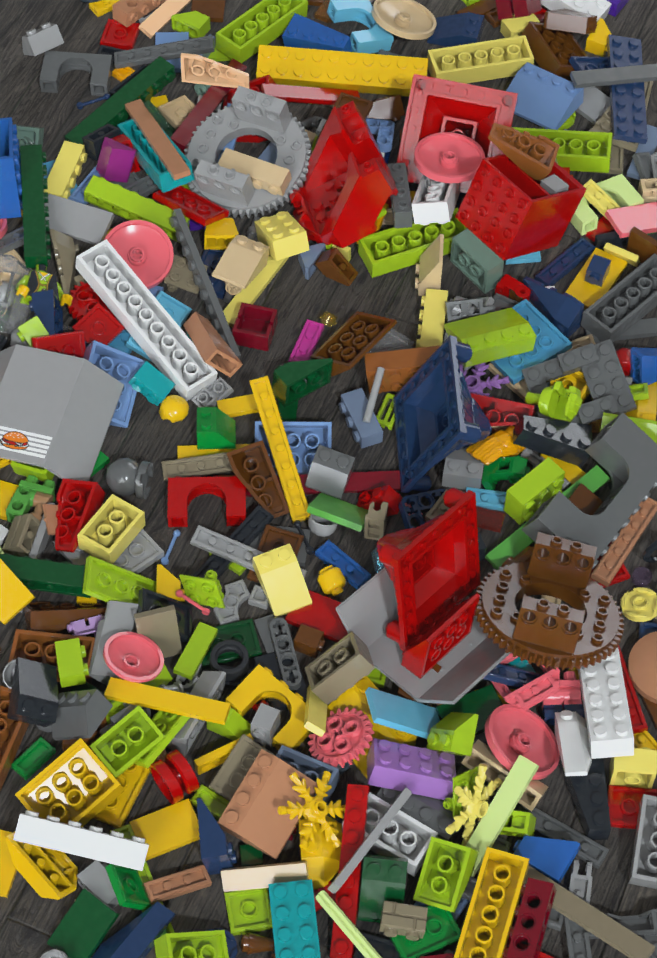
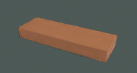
M204 864L143 883L151 905L157 901H166L212 885Z

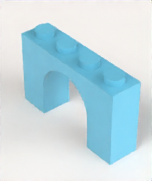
M330 0L327 14L333 23L357 21L369 28L368 30L351 33L352 52L371 54L379 52L380 49L390 51L394 37L376 23L372 17L371 11L373 6L369 0Z

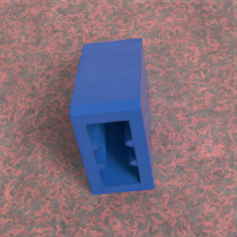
M631 348L632 381L636 384L648 383V385L657 382V348Z
M524 836L522 841L520 839L517 840L512 850L515 855L529 858V866L557 884H560L581 849V844L576 841Z

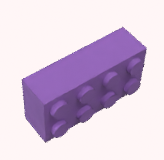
M373 738L367 754L368 785L403 791L407 787L412 794L445 800V798L451 797L453 794V777H456L455 756L453 754Z

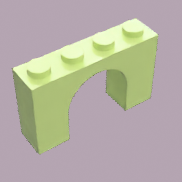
M623 174L596 183L620 207L644 204V199ZM584 196L570 221L581 236L597 229L598 216L589 207L591 203Z

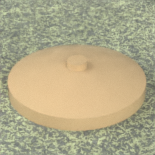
M376 0L371 11L372 17L379 26L391 34L405 39L423 40L433 35L437 25L434 15L425 6L414 0Z

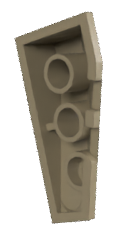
M51 229L50 236L61 288L65 294L70 295V290H73L74 286L73 277L76 274V256L80 255L78 244L74 245L73 237Z

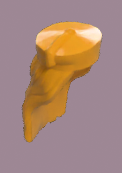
M510 425L504 431L499 430L487 436L484 440L469 446L466 452L488 466L500 457L517 456L526 448L513 444L514 426Z

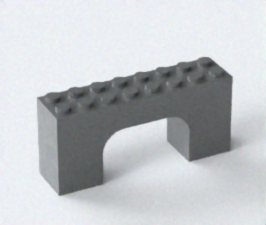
M623 412L607 423L585 450L609 473L612 481L609 495L593 515L583 513L559 491L543 502L521 529L534 542L538 532L597 547L592 569L599 562L597 558L600 555L603 556L608 551L609 547L607 545L610 541L614 542L620 535L618 531L628 525L630 522L628 518L631 514H636L641 508L639 506L641 501L644 502L651 495L649 492L651 488L657 487V443Z

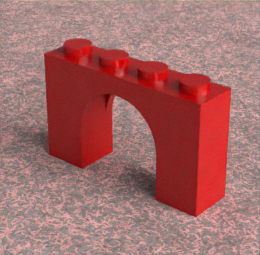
M236 475L232 477L176 476L168 478V527H188L189 504L194 498L203 494L216 495L225 502L227 526H239L246 519V487Z

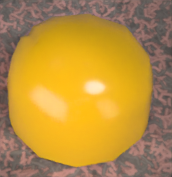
M178 395L165 397L159 408L161 419H168L172 423L182 421L189 411L188 402Z

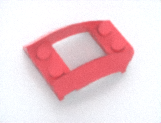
M510 653L499 664L506 665L518 658V656L513 657V654ZM540 665L545 674L513 692L505 684L493 681L491 683L507 703L527 710L559 691L560 670L558 667L555 670L553 667L548 666V668H545L544 665Z

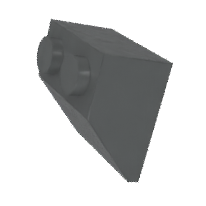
M319 445L313 458L305 487L341 500L355 466V457Z

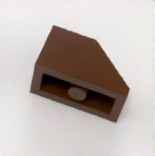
M337 248L323 251L315 262V265L325 277L346 286H350L358 275V272Z

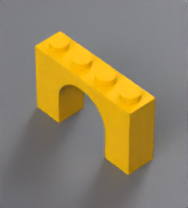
M258 664L226 698V703H230L231 708L235 709L243 717L255 703L262 699L274 698L282 701L289 709L290 720L273 738L272 746L278 751L282 745L296 750L312 733L304 728L305 700L300 694H294L289 690V686L284 681L277 680L270 669L267 667L263 668Z

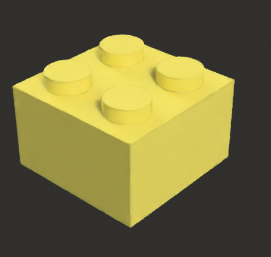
M647 747L634 748V756L611 757L609 785L652 789L657 774V750H651Z

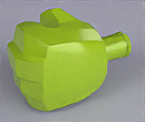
M558 380L553 386L545 387L541 394L528 392L525 397L527 404L538 405L540 414L571 422L574 419L583 401L581 399V391L578 388L569 386V389L563 387L562 381Z

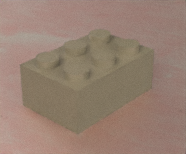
M353 631L305 667L311 691L327 705L338 699L342 693L352 688L359 680L369 675L375 669L367 645Z

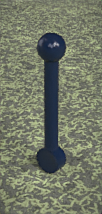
M106 93L102 97L84 103L78 102L76 105L78 109H83L86 105L104 99L108 100L111 96Z

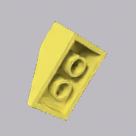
M290 543L253 557L252 566L275 618L312 604L299 563Z

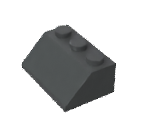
M97 689L58 694L59 703L56 723L52 724L53 739L56 741L91 738L113 705Z

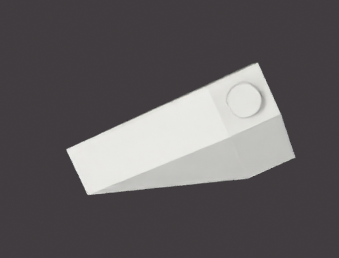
M564 710L555 712V737L565 776L587 775L592 759L586 720L576 711Z

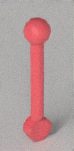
M182 590L176 591L177 597H182L201 610L204 615L210 614L208 608L202 607L183 594Z

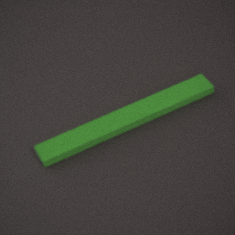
M596 465L562 494L568 499L580 483L595 493L610 478ZM525 524L485 556L496 570L509 557H516L525 548L534 543L521 530Z

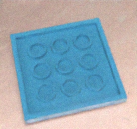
M527 299L512 308L530 323L537 336L533 351L490 361L504 376L509 377V381L513 385L524 379L523 369L557 358V355L565 353L572 348V342Z

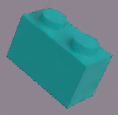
M145 361L128 382L135 391L143 394L150 403L156 406L165 399L176 385L148 361Z

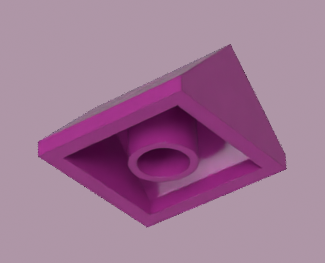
M104 137L96 170L107 181L127 183L137 150Z

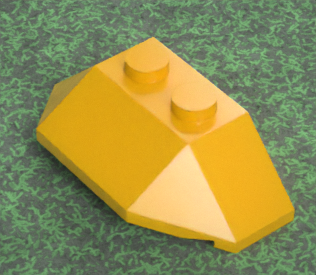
M303 815L298 822L299 831L306 827L303 823L308 822ZM326 815V820L333 822L330 826L339 831L336 836L342 842V824ZM315 823L317 833L314 832L315 841L309 840L307 849L300 848L301 861H307L309 879H312L313 889H319L328 885L330 880L338 873L341 845L335 848L331 839L327 842L325 830L321 832V824ZM299 834V841L301 842L303 835Z
M15 832L6 836L5 839L14 867L40 897L60 900L76 890L78 867L64 852L13 840Z

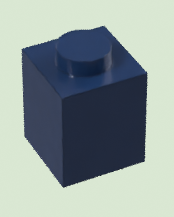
M594 254L586 270L585 281L602 287L609 273L611 260Z

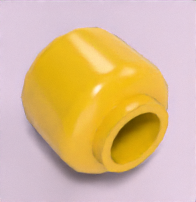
M330 565L319 571L320 575L317 577V581L325 594L336 596L344 591L343 587L346 585V579L339 567Z

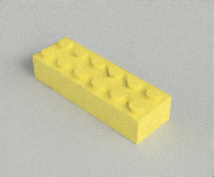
M525 35L428 50L427 57L431 77L465 84L515 76L527 62L534 65V56Z

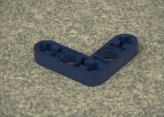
M445 489L405 496L398 504L405 528H415L411 525L410 519H415L419 526L424 524L422 512L429 511L437 502L435 499L439 496L441 497ZM421 498H426L429 506H424L421 503Z

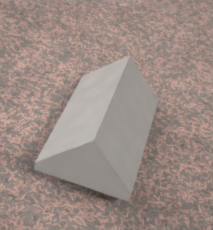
M110 600L107 603L105 618L98 623L89 667V676L106 686L110 677L122 678L113 673L105 663L103 657L105 643L116 633L137 631L134 614L138 613V604Z

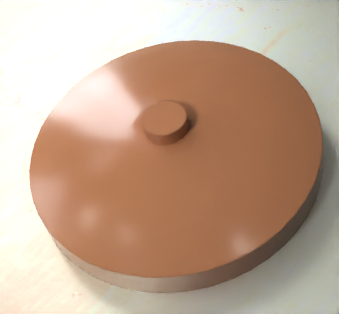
M657 631L645 635L635 643L627 664L628 673L634 688L644 698L656 704Z

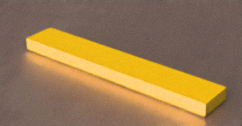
M110 677L104 693L106 699L225 725L231 708L230 703Z

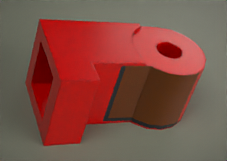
M505 274L497 283L495 294L504 295L520 303L525 299L529 301L531 290L520 281Z

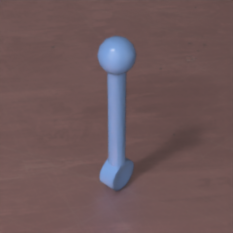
M178 529L173 531L174 536L165 557L161 558L162 565L169 563L168 557L177 537L181 534Z

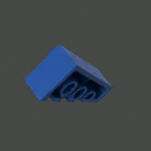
M296 13L282 35L284 47L352 52L350 36Z

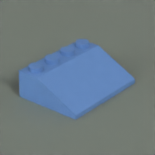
M528 62L516 73L506 90L518 93L515 115L545 129L558 130L580 107L584 96V88H575L573 82Z
M94 340L86 347L83 358L124 384L110 425L127 428L137 393L128 382L145 363V360Z
M255 421V443L263 440L275 474L278 475L262 422ZM282 422L298 474H309L318 446L322 445L331 449L332 422Z

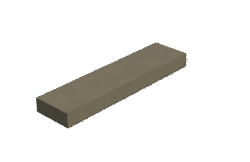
M228 452L162 461L164 482L168 481V478L176 476L194 477L233 472L226 455Z

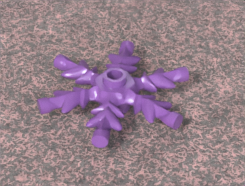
M485 363L474 365L475 369H472L474 375L466 376L467 370L463 372V366L459 364L460 371L464 375L470 393L489 396V393H483L485 387L491 390L492 387L501 389L500 384L510 383L508 376L499 378V374L495 375L491 380L488 377L486 381H482L480 376L486 374L483 371L490 366L485 365Z

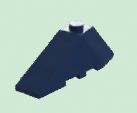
M157 901L102 943L92 958H146L155 945L154 940L162 935L176 914Z

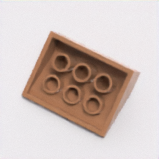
M261 749L217 823L223 831L277 859L300 820L298 815L292 820L289 818L290 814L279 815L277 812L278 807L288 806L287 801H291L295 805L296 801L302 806L305 804V799L298 797L301 793L292 788V786H295V783L290 779L289 775L296 771L300 781H302V778H305L306 788L310 787V795L312 797L316 793L314 787L318 788L317 783L280 758Z

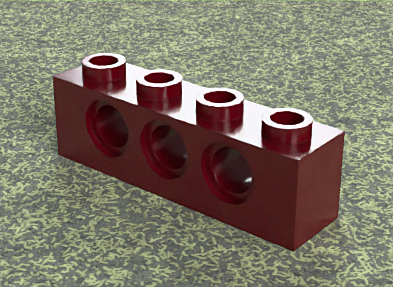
M528 877L527 884H523L521 890L522 902L521 905H517L515 911L517 920L515 926H511L509 933L511 941L510 945L506 946L503 958L539 957L557 891L554 883ZM531 902H540V904L537 907H530ZM526 922H534L531 928H524ZM520 943H529L527 948L523 950L518 949Z

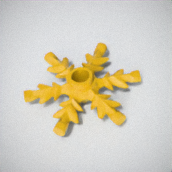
M324 771L322 780L317 778L318 788L314 787L316 796L312 797L310 795V787L306 788L305 778H302V781H300L297 772H293L289 775L290 779L295 783V786H292V788L301 793L298 797L304 798L305 804L302 806L296 801L295 805L291 801H287L288 806L278 807V814H290V820L294 819L297 815L300 819L303 815L308 820V822L303 823L306 827L299 831V834L303 835L299 845L300 848L307 849L309 840L315 841L314 832L317 833L315 823L321 824V832L325 830L326 841L328 842L331 839L334 847H339L342 843L336 836L339 831L330 826L333 822L327 821L326 815L329 813L333 818H335V815L344 818L345 805H341V800L334 804L333 801H330L329 805H326V802L323 801L324 797L329 796L326 792L332 788L331 785H327L331 773Z

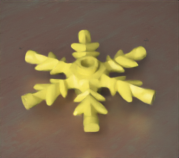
M479 764L478 774L474 777L475 786H473V793L471 790H468L467 786L464 789L460 786L454 788V793L459 796L457 802L462 803L463 811H460L459 816H454L455 821L448 825L445 830L451 835L455 830L456 832L459 831L461 826L464 825L462 846H466L472 836L474 825H476V818L478 821H481L482 817L486 815L488 811V802L486 800H489V796L495 795L494 790L503 783L500 778H496L494 781L491 780L487 787H484L487 777L485 774L487 765Z

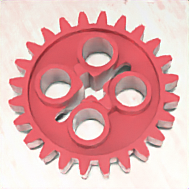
M346 707L344 712L338 708L336 714L330 711V716L326 719V732L323 736L309 735L311 739L308 742L310 746L309 751L314 759L336 768L338 764L344 768L346 762L352 765L353 759L360 760L359 754H366L364 748L371 747L368 742L373 741L371 736L374 734L373 725L368 716L364 715L362 710L357 711L356 708L350 711Z

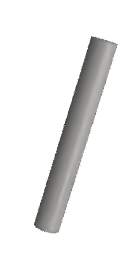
M377 367L363 422L370 423L385 371L382 367Z

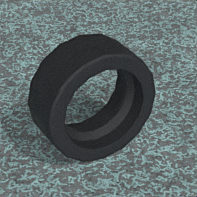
M235 640L219 642L210 653L212 671L225 672V681H234L241 678L249 667V656L246 647ZM225 652H234L241 656L242 662L236 668L225 669L218 665L217 659Z

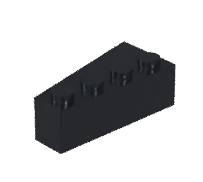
M523 415L513 429V444L580 467L590 457L585 450L592 442V425Z
M559 757L558 765L563 772L564 781L569 788L571 799L578 812V818L585 836L592 840H608L611 832L603 758L592 759L587 775L565 776L561 757Z

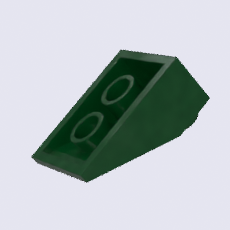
M327 358L294 361L278 366L273 373L272 391L274 396L285 408L330 383L333 360Z
M369 854L364 856L358 920L380 923L384 900L404 904L408 859Z

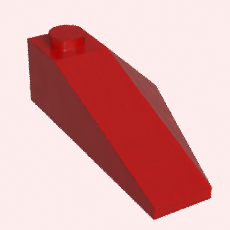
M63 478L57 493L56 551L74 553L77 549V535L101 508L106 495L98 482Z

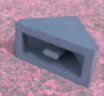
M326 244L309 246V251L298 254V261L305 279L309 280L317 269L315 262L322 252L326 251Z

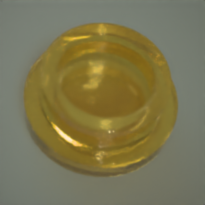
M324 311L323 315L321 314L319 317L322 319L321 323L331 327L337 324V316L327 311Z

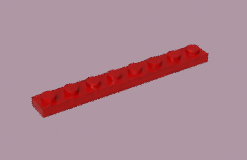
M347 785L338 874L365 840L370 791L368 785ZM363 859L336 892L335 903L355 927ZM333 921L330 958H353L354 944Z

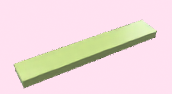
M519 755L489 805L486 815L482 817L466 844V847L479 851L471 875L473 878L483 862L486 848L493 846L539 768L536 763L522 755Z

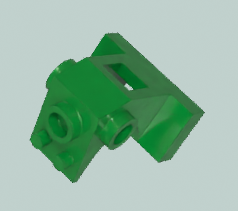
M521 456L500 457L488 466L484 464L481 481L484 488L495 491L496 484L500 480H509L512 484L517 483L530 471V467H526L527 459ZM509 467V469L500 470L501 468Z

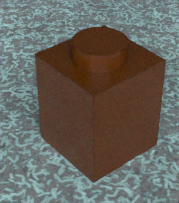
M301 624L294 638V650L314 658L317 657L319 651L323 652L326 644L323 631Z

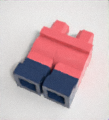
M574 671L564 672L563 680H560L559 691L542 701V718L548 726H555V720L549 719H555V712L564 710L576 711L581 717L585 718L581 700L580 680H576Z

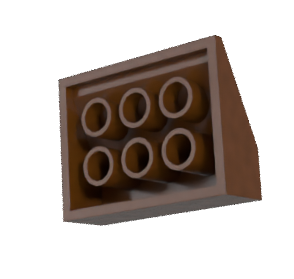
M530 21L520 36H526L534 59L539 64V68L570 81V73L575 71L569 62L570 57H587V55L571 32L543 28L544 23Z
M357 311L310 357L312 360L331 358L333 360L331 377L348 371L397 324V321Z

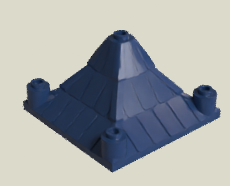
M450 335L393 397L402 493L408 494L410 491L423 493L430 490L432 481L429 475H426L427 471L455 450H460L482 441L491 433L492 427L489 419L471 397L464 375L460 371L459 362L466 363L472 357L471 347L468 344L458 342L455 336Z

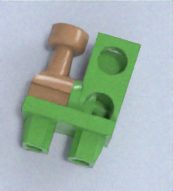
M28 475L25 481L20 480L19 487L16 489L6 509L7 521L12 523L14 516L28 514L30 508L35 507L34 512L29 514H32L41 522L42 505L49 502L54 503L55 482L47 479L43 485L38 484V478L33 475Z

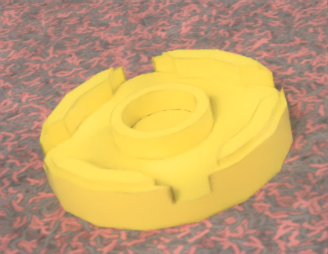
M637 587L633 591L624 593L620 604L623 615L635 622H646L657 616L656 592L648 588Z

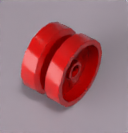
M177 749L165 755V762L158 759L149 767L155 783L171 804L181 801L184 797V792L192 794L199 789V782L193 769Z

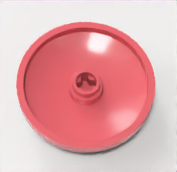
M441 132L426 136L418 142L414 151V163L417 169L426 177L442 183H462L472 180L482 159L485 158L482 147L475 140L465 135L451 132Z
M130 220L117 225L106 235L104 240H108L148 289L159 285L170 273L174 259L173 246L168 235L157 225L143 220Z
M504 704L497 707L488 716L485 723V736L488 746L496 759L506 769L511 770L519 755L539 766L532 780L544 779L556 769L560 760L556 737L550 727L536 713L529 709L523 710L512 704Z

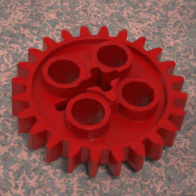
M80 281V286L75 285V290H70L73 300L71 306L68 304L67 306L69 314H72L73 319L77 318V322L98 302L115 317L88 283Z

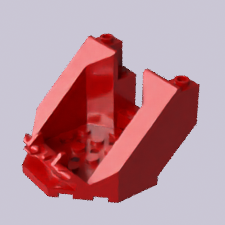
M351 101L339 108L333 107L308 161V173L306 174L305 184L303 187H299V190L294 189V193H291L289 196L295 208L293 212L294 219L306 230L308 242L312 240L318 244H334L337 247L344 248L374 233L377 230L375 222L388 197L393 194L396 196L398 193L391 171L365 119L354 101Z

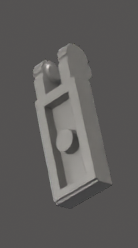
M574 860L569 891L590 904L593 879L591 876L592 862H587L585 867L586 874L579 875V860Z

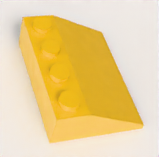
M364 676L352 688L346 690L338 699L332 701L327 706V717L330 716V711L336 714L338 708L342 712H344L346 707L350 711L353 708H356L357 711L362 710L373 725L374 734L371 735L373 738L385 739L410 746L416 745V735L373 723L365 691L368 687L379 689L368 676ZM364 748L365 755H358L359 761L356 759L352 761L366 779L367 754L370 748Z
M80 738L19 790L15 796L27 810L38 812V817L46 819L50 815L60 818L61 823L68 824V821L71 820L82 823L81 827H83L124 792L125 789Z

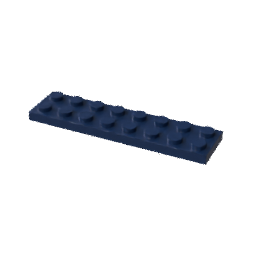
M608 35V68L643 65L641 39ZM644 82L609 85L612 139L646 144L648 136Z

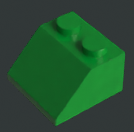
M197 407L198 450L236 449L235 420L217 407Z

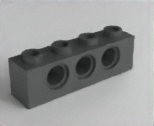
M388 164L398 190L396 196L394 194L390 196L394 228L412 227L413 211L406 164Z

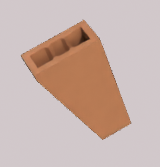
M194 312L183 324L205 363L230 378L243 365L208 319Z

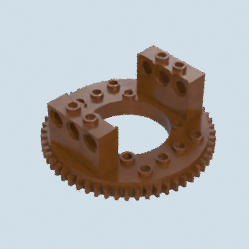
M538 532L530 561H519V563L513 562L510 565L505 564V567L500 566L498 570L494 569L493 573L489 572L488 576H485L478 586L476 593L480 595L475 610V616H477V622H480L479 626L484 628L483 633H488V638H493V643H498L500 649H506V653L510 652L513 654V657H520L521 661L527 660L529 664L532 662L536 663L538 667L544 665L545 668L550 666L555 670L557 667H560L562 670L565 668L573 670V667L581 669V666L588 668L589 664L595 666L596 662L601 663L602 659L606 660L607 656H611L612 652H615L619 646L624 631V618L621 617L620 606H616L617 601H614L613 596L608 594L609 591L605 590L602 585H599L597 581L590 577L597 547ZM530 595H547V596H552V597H555V598H558V599H560V600L565 601L566 603H568L569 605H571L573 608H570V607H569L568 605H566V604H560V605H559V604L551 603V602H549V601L546 600V599H536V598H532V597H528V596H530ZM523 598L518 612L515 603Z

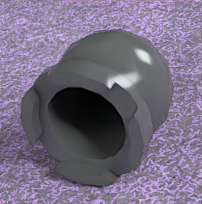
M130 458L117 459L107 468L106 481L108 487L121 496H130L136 493L137 499H147L151 490L148 482L149 477H153V463L144 460L139 465L136 460Z

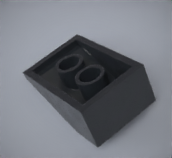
M17 657L7 719L43 727L56 723L59 703L56 666Z

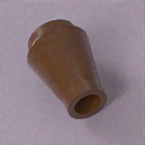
M250 932L242 934L241 952H246L248 955L273 951L274 938Z

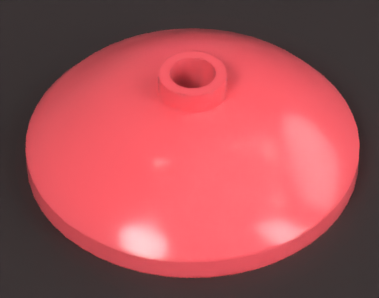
M119 632L112 635L105 643L103 649L105 663L113 673L124 680L138 683L148 682L155 679L163 669L164 656L161 649L154 641L142 634Z

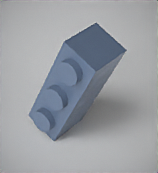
M362 388L341 394V402L339 403L341 413H344L346 416L348 428L353 430L354 441L359 443L361 449L383 441V430L374 412L370 423L363 422L368 399Z

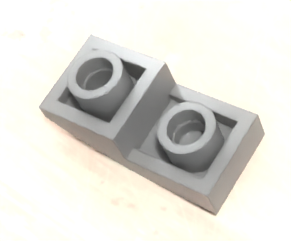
M219 377L208 389L204 387L191 400L198 407H215L218 400L227 398L234 390Z

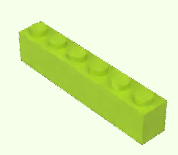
M92 176L84 190V201L129 221L143 220L151 222L160 227L170 239L177 241L175 228H172L170 223L174 210L166 205L156 203L153 199L140 196L135 191H129L119 184H113L103 177ZM184 216L189 227L190 218Z

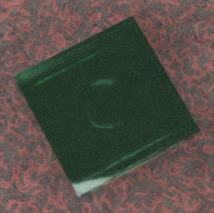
M146 101L144 106L162 129L171 137L175 132L173 127L152 102Z

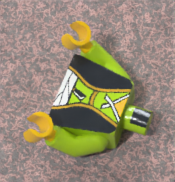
M36 265V271H30L28 275H24L16 284V295L21 294L20 303L29 305L33 292L53 289L61 306H64V303L71 306L73 297L63 292L55 275L46 273V265Z

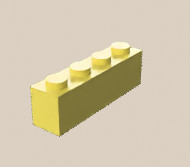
M64 141L47 178L48 189H45V192H48V195L52 194L68 199L71 189L75 187L76 177L81 174L82 164L87 160L85 145Z
M426 288V296L422 295L421 306L424 307V310H420L419 321H422V324H418L417 335H421V338L417 339L416 348L442 345L446 316L445 302L448 298L447 290Z

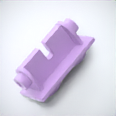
M100 614L87 618L89 626H86L84 619L70 622L67 625L68 633L72 632V635L85 637L94 633V637H96L98 623L105 616Z

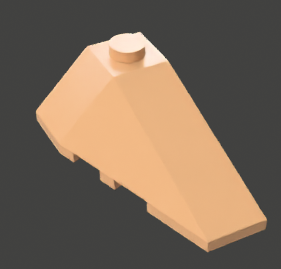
M181 53L182 82L231 88L242 86L249 89L248 73L200 55Z

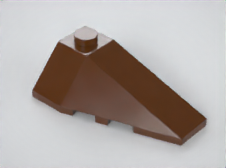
M50 601L30 602L24 607L26 627L29 631L55 633L66 629L70 622L82 619L87 621V618L105 614L107 603L82 602L79 603V606H75V604L69 602H62L58 606L50 604Z

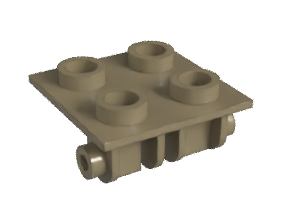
M174 255L171 271L164 280L168 291L174 292L177 288L198 294L199 287L194 283V275L188 268V260Z

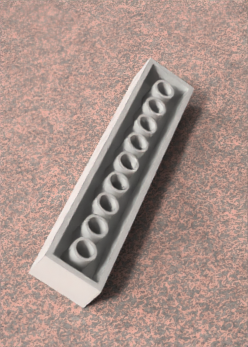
M107 239L76 256L77 271L161 373L176 384L174 388L181 397L188 401L204 387L207 389L216 381L218 372L204 362L193 342Z

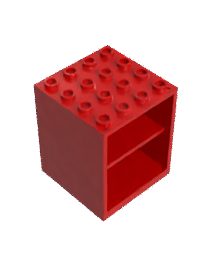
M505 154L482 159L455 218L504 261L558 246L587 189L554 161L551 172L545 178L555 174L567 183L569 188L568 191L550 195L540 186L541 182L527 175Z

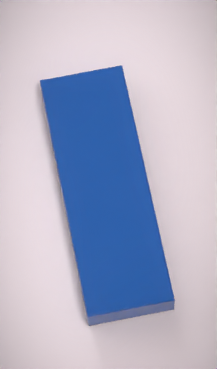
M329 539L315 551V556L327 566L339 567L346 581L356 590L371 579L369 572Z

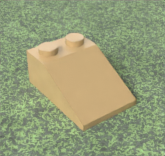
M440 234L420 256V264L416 263L415 274H419V278H415V288L418 289V296H426V288L440 290L444 234Z
M237 235L229 243L213 271L212 277L246 289L267 265L270 247L262 242L248 239L246 236Z

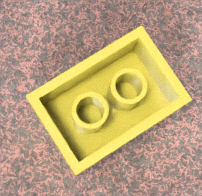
M281 211L276 215L262 217L260 220L254 221L258 241L270 247L269 254L276 261L309 251L306 230L288 211Z
M112 494L77 535L79 549L93 557L114 564L145 526V512Z

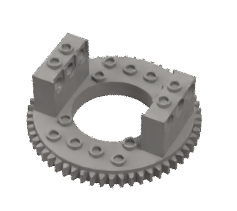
M238 86L230 107L224 106V109H218L217 113L212 112V116H207L205 122L201 121V126H196L197 131L192 132L194 136L191 137V142L187 145L188 149H184L185 156L191 162L195 179L187 183L190 190L227 209L229 216L233 214L234 218L237 215H240L241 218L247 215L250 218L251 214H254L256 217L258 213H261L263 216L265 211L271 213L272 208L278 210V205L283 207L284 201L289 203V196L291 193H294L293 190H299V187L304 186L303 181L307 179V166L312 154L308 134L305 132L304 126L302 127L301 122H298L297 118L293 117L292 113L289 112L287 101L242 86ZM244 135H258L270 140L277 148L275 165L289 169L292 179L284 195H273L267 190L256 189L253 186L250 174L245 175L236 172L233 168L230 170L221 167L218 164V157L222 149L233 139Z

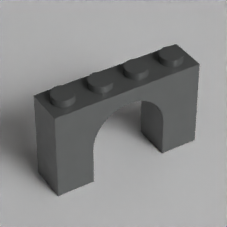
M59 51L45 52L39 79L41 92L58 93L60 80L65 73L71 70H84L91 74V95L104 96L106 93L109 94L113 71L112 55Z

